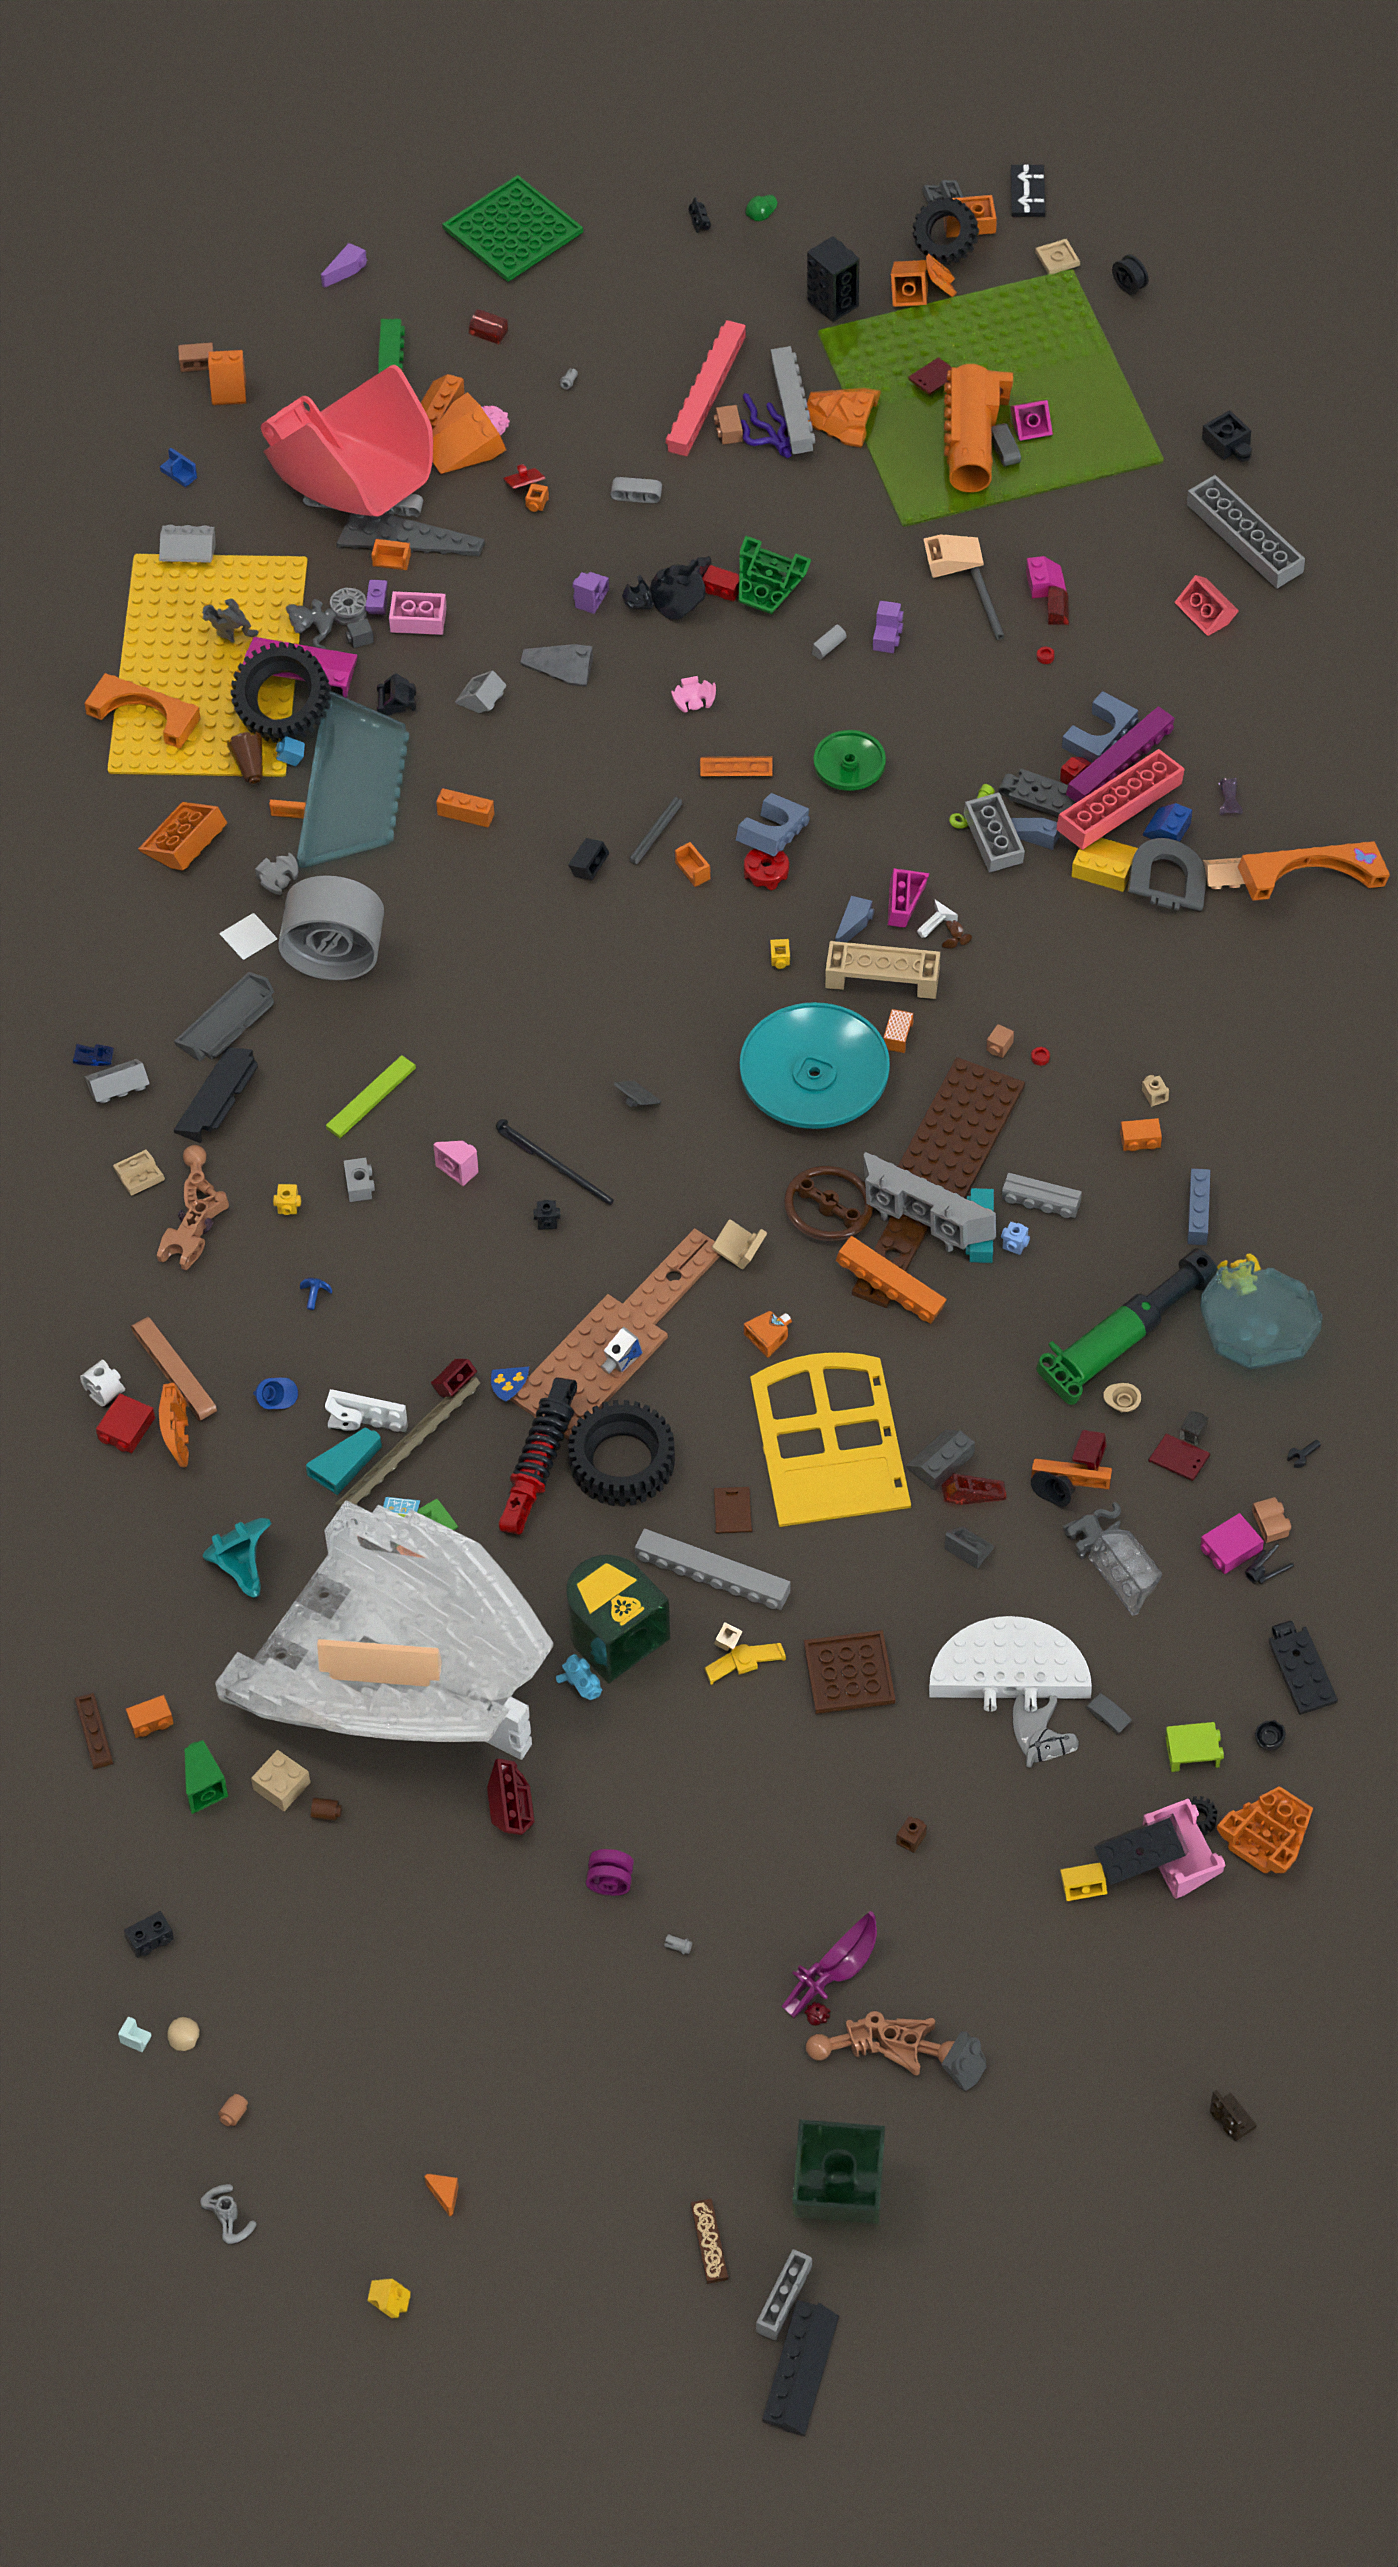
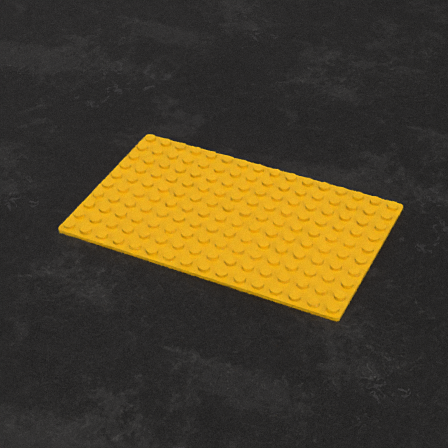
M159 554L134 555L119 678L131 681L142 687H147L150 690L161 692L172 698H178L183 702L194 704L199 707L201 719L181 749L165 744L163 731L167 720L155 708L142 704H130L116 708L108 761L109 774L242 776L227 747V741L231 742V737L250 731L243 724L234 709L233 697L231 696V690L234 689L231 683L232 680L236 681L233 675L235 671L240 673L238 666L240 663L243 664L245 654L254 637L244 635L242 631L243 626L234 629V643L230 642L229 639L217 636V629L212 626L210 621L203 619V606L212 605L217 611L218 609L223 611L229 607L225 604V600L232 598L244 613L245 618L250 622V630H258V635L255 637L299 644L300 633L294 631V627L289 620V614L286 611V606L290 604L303 606L307 557L213 555L212 562L159 561ZM272 675L262 684L257 700L259 709L265 716L271 719H284L292 716L296 679ZM262 738L263 777L286 776L287 763L276 759L277 752L275 749L277 743H273L271 738H269V741H265Z

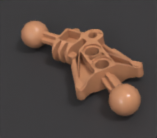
M873 2011L868 2013L866 2018L857 2020V2022L853 2023L852 2020H848L846 2022L847 2034L828 2038L823 2034L811 2036L806 2043V2052L814 2060H824L828 2058L832 2050L851 2046L853 2054L859 2057V2051L866 2055L867 2049L870 2054L881 2052L886 2058L905 2067L913 2075H919L920 2064L917 2060L919 2052L938 2057L942 2064L955 2041H946L939 2045L924 2040L926 2034L935 2028V2020L933 2018L926 2020L898 2018L896 2020H884L880 2012ZM872 2038H878L879 2043L873 2042Z

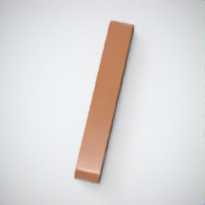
M146 1317L133 1324L131 1329L135 1337L170 1383L175 1382L195 1417L201 1421L217 1412L212 1399L153 1321Z

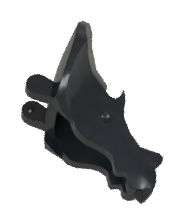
M698 557L687 566L672 565L659 570L650 584L653 603L666 618L672 620L681 619L705 599V586L702 578L711 565V557Z

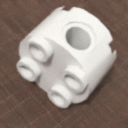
M104 1360L99 1361L80 1376L84 1389L86 1391L90 1390L91 1394L89 1396L100 1406H105L115 1399L119 1393L125 1391L124 1386L119 1381L121 1378L119 1373L115 1369L111 1370Z

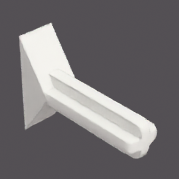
M935 900L936 913L917 930V933L921 938L926 937L943 920L958 921V915Z

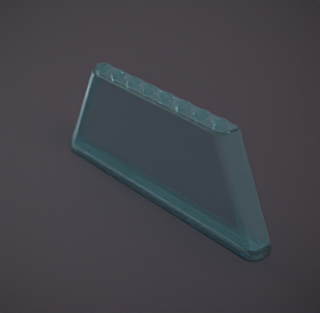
M330 692L331 700H327L330 704L329 710L324 709L327 715L325 718L320 717L322 723L318 729L297 855L298 868H307L388 845L390 841H393L394 830H392V827L396 825L394 812H398V802H396V799L400 798L399 784H402L403 779L401 770H404L405 767L403 756L407 754L405 742L409 741V732L406 731L404 723Z

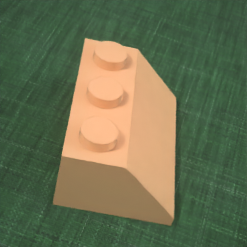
M1241 858L1203 860L1206 871V885L1211 886V889H1221L1224 885H1229V888H1238L1240 884H1245L1238 869Z

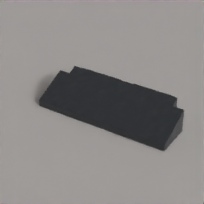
M227 1047L174 1128L175 1134L201 1143L202 1129L211 1132L212 1129L216 1130L220 1127L235 1103L233 1096L243 1091L258 1068V1063L253 1057L252 1049Z

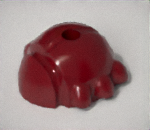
M815 2001L812 2002V2005H808V2009L805 2010L807 2020L813 2026L827 2023V2019L830 2018L828 2013L831 2010L824 2004Z

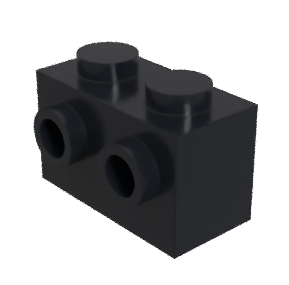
M585 838L568 866L575 877L593 880L610 853L603 841Z
M161 1911L124 1929L126 1940L137 1958L150 1954L160 1946H166L174 1939L172 1929Z

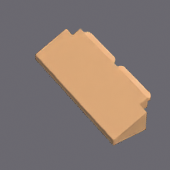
M318 1639L319 1672H329L330 1679L430 1687L431 1680L439 1681L442 1660L439 1648Z

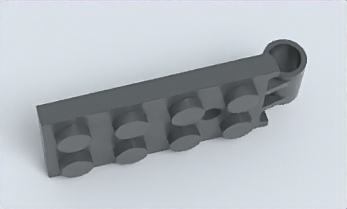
M1021 768L1019 777L1013 774H1005L999 787V793L1009 797V800L1057 817L1061 812L1076 803L1066 795L1067 784Z

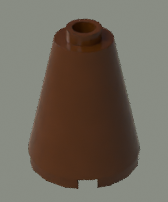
M250 732L240 733L231 737V742L227 741V747L242 776L250 784L260 782V779L263 777L262 736L258 732H255L256 735H251Z

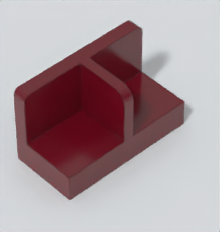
M1082 1430L1072 1456V1461L1087 1464L1088 1470L1098 1471L1107 1447L1105 1433Z

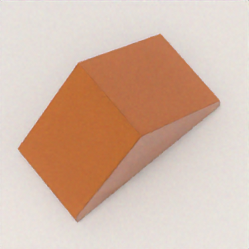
M433 2174L425 2175L426 2186L450 2217L454 2212L459 2187L458 2178Z

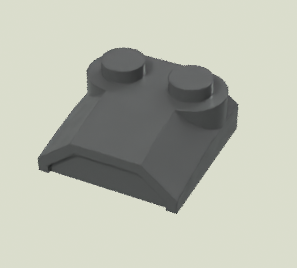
M961 2031L941 2066L963 2091H967L977 2084L987 2064L986 2057L981 2051L979 2039L971 2037L968 2032Z

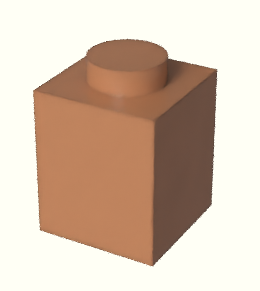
M997 1024L987 1039L986 1051L1003 1058L1013 1044L1014 1031Z

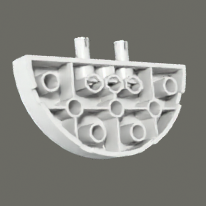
M1005 1616L989 1618L969 1625L955 1634L943 1646L931 1670L929 1697L984 1698V1710L989 1711V1704H991V1711H995L997 1709L996 1698H1016L1017 1695H1025L1024 1710L1030 1712L1031 1704L1032 1712L1037 1710V1698H1049V1695H1057V1698L1091 1699L1092 1685L1089 1668L1083 1655L1067 1636L1052 1626L1037 1620Z

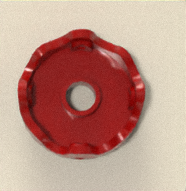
M754 848L744 859L745 879H750L755 887L766 886L769 890H775L778 883L783 879L786 880L788 877L789 859L783 851H779L775 856H772ZM767 862V863H770L771 865L765 867V866H763L762 864Z

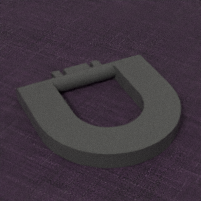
M1167 838L1152 839L1143 843L1136 850L1132 858L1127 892L1148 897L1151 904H1155L1157 900L1158 906L1171 909L1173 904V910L1178 911L1179 906L1202 911L1206 886L1205 866L1200 857L1187 845ZM1167 859L1175 862L1182 868L1185 874L1183 897L1149 888L1151 864L1154 861Z

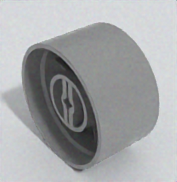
M316 876L301 880L292 886L286 896L279 938V951L284 960L293 968L312 977L326 980H347L362 976L369 972L377 961L384 918L383 903L370 888L348 878Z

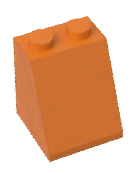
M926 260L894 262L891 271L893 307L927 305L929 274Z
M243 350L208 352L212 405L246 404V373Z

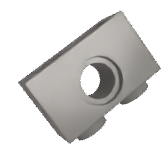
M366 1158L345 1160L344 1168L349 1201L372 1199L371 1191H375L374 1181L369 1179V1176H372L371 1164L367 1165Z

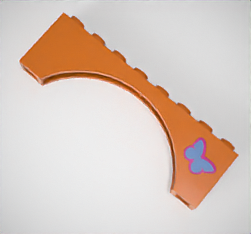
M1375 841L1242 855L1238 865L1239 872L1252 901L1269 899L1275 883L1280 877L1292 870L1304 867H1325L1338 870L1356 878L1368 888L1385 886L1390 876Z

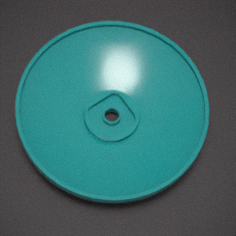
M828 1003L795 1004L768 1015L749 1033L740 1054V1076L744 1089L752 1102L773 1119L801 1128H829L845 1124L860 1117L881 1097L889 1078V1053L879 1031L858 1013L845 1007ZM815 1071L818 1072L819 1075L812 1076L810 1075V1073Z

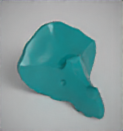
M258 1518L245 1524L239 1522L235 1524V1529L222 1537L219 1534L213 1535V1544L203 1553L204 1560L219 1565L224 1571L232 1575L242 1591L253 1598L258 1597L261 1590L256 1566V1549L259 1537L272 1524L270 1519Z

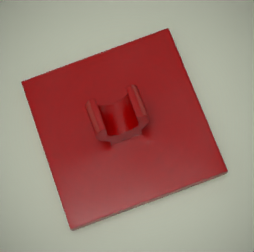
M521 464L517 465V474L503 478L510 487L515 489L543 480L545 476L536 468L527 470L526 466Z

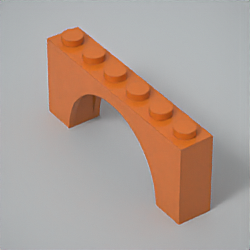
M106 673L84 703L86 715L103 720L114 709L124 705L142 704L153 707L161 712L167 720L163 731L165 744L181 749L201 719L199 707L194 704L183 702L178 698H172L161 692L150 690L147 687L136 685L131 681H125L117 676Z

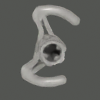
M231 2184L212 2188L200 2200L202 2208L213 2211L218 2220H220L223 2226L222 2239L227 2244L237 2243L245 2239L253 2232L257 2225L255 2221H250L245 2229L238 2234H233V2221L238 2215L236 2203L230 2196H222L218 2200L212 2199L218 2194L231 2192L233 2190Z

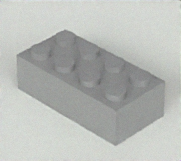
M1000 793L965 802L964 816L988 871L993 872L1023 863L1025 850Z

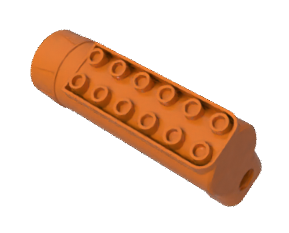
M965 364L959 367H951V370H947L946 380L948 382H945L944 393H947L944 398V405L947 406L944 410V418L947 419L944 422V431H947L944 434V443L947 446L944 447V456H947L951 485L963 492H978L985 489L992 479V426L996 425L999 405H1008L1013 373L990 371L977 364Z

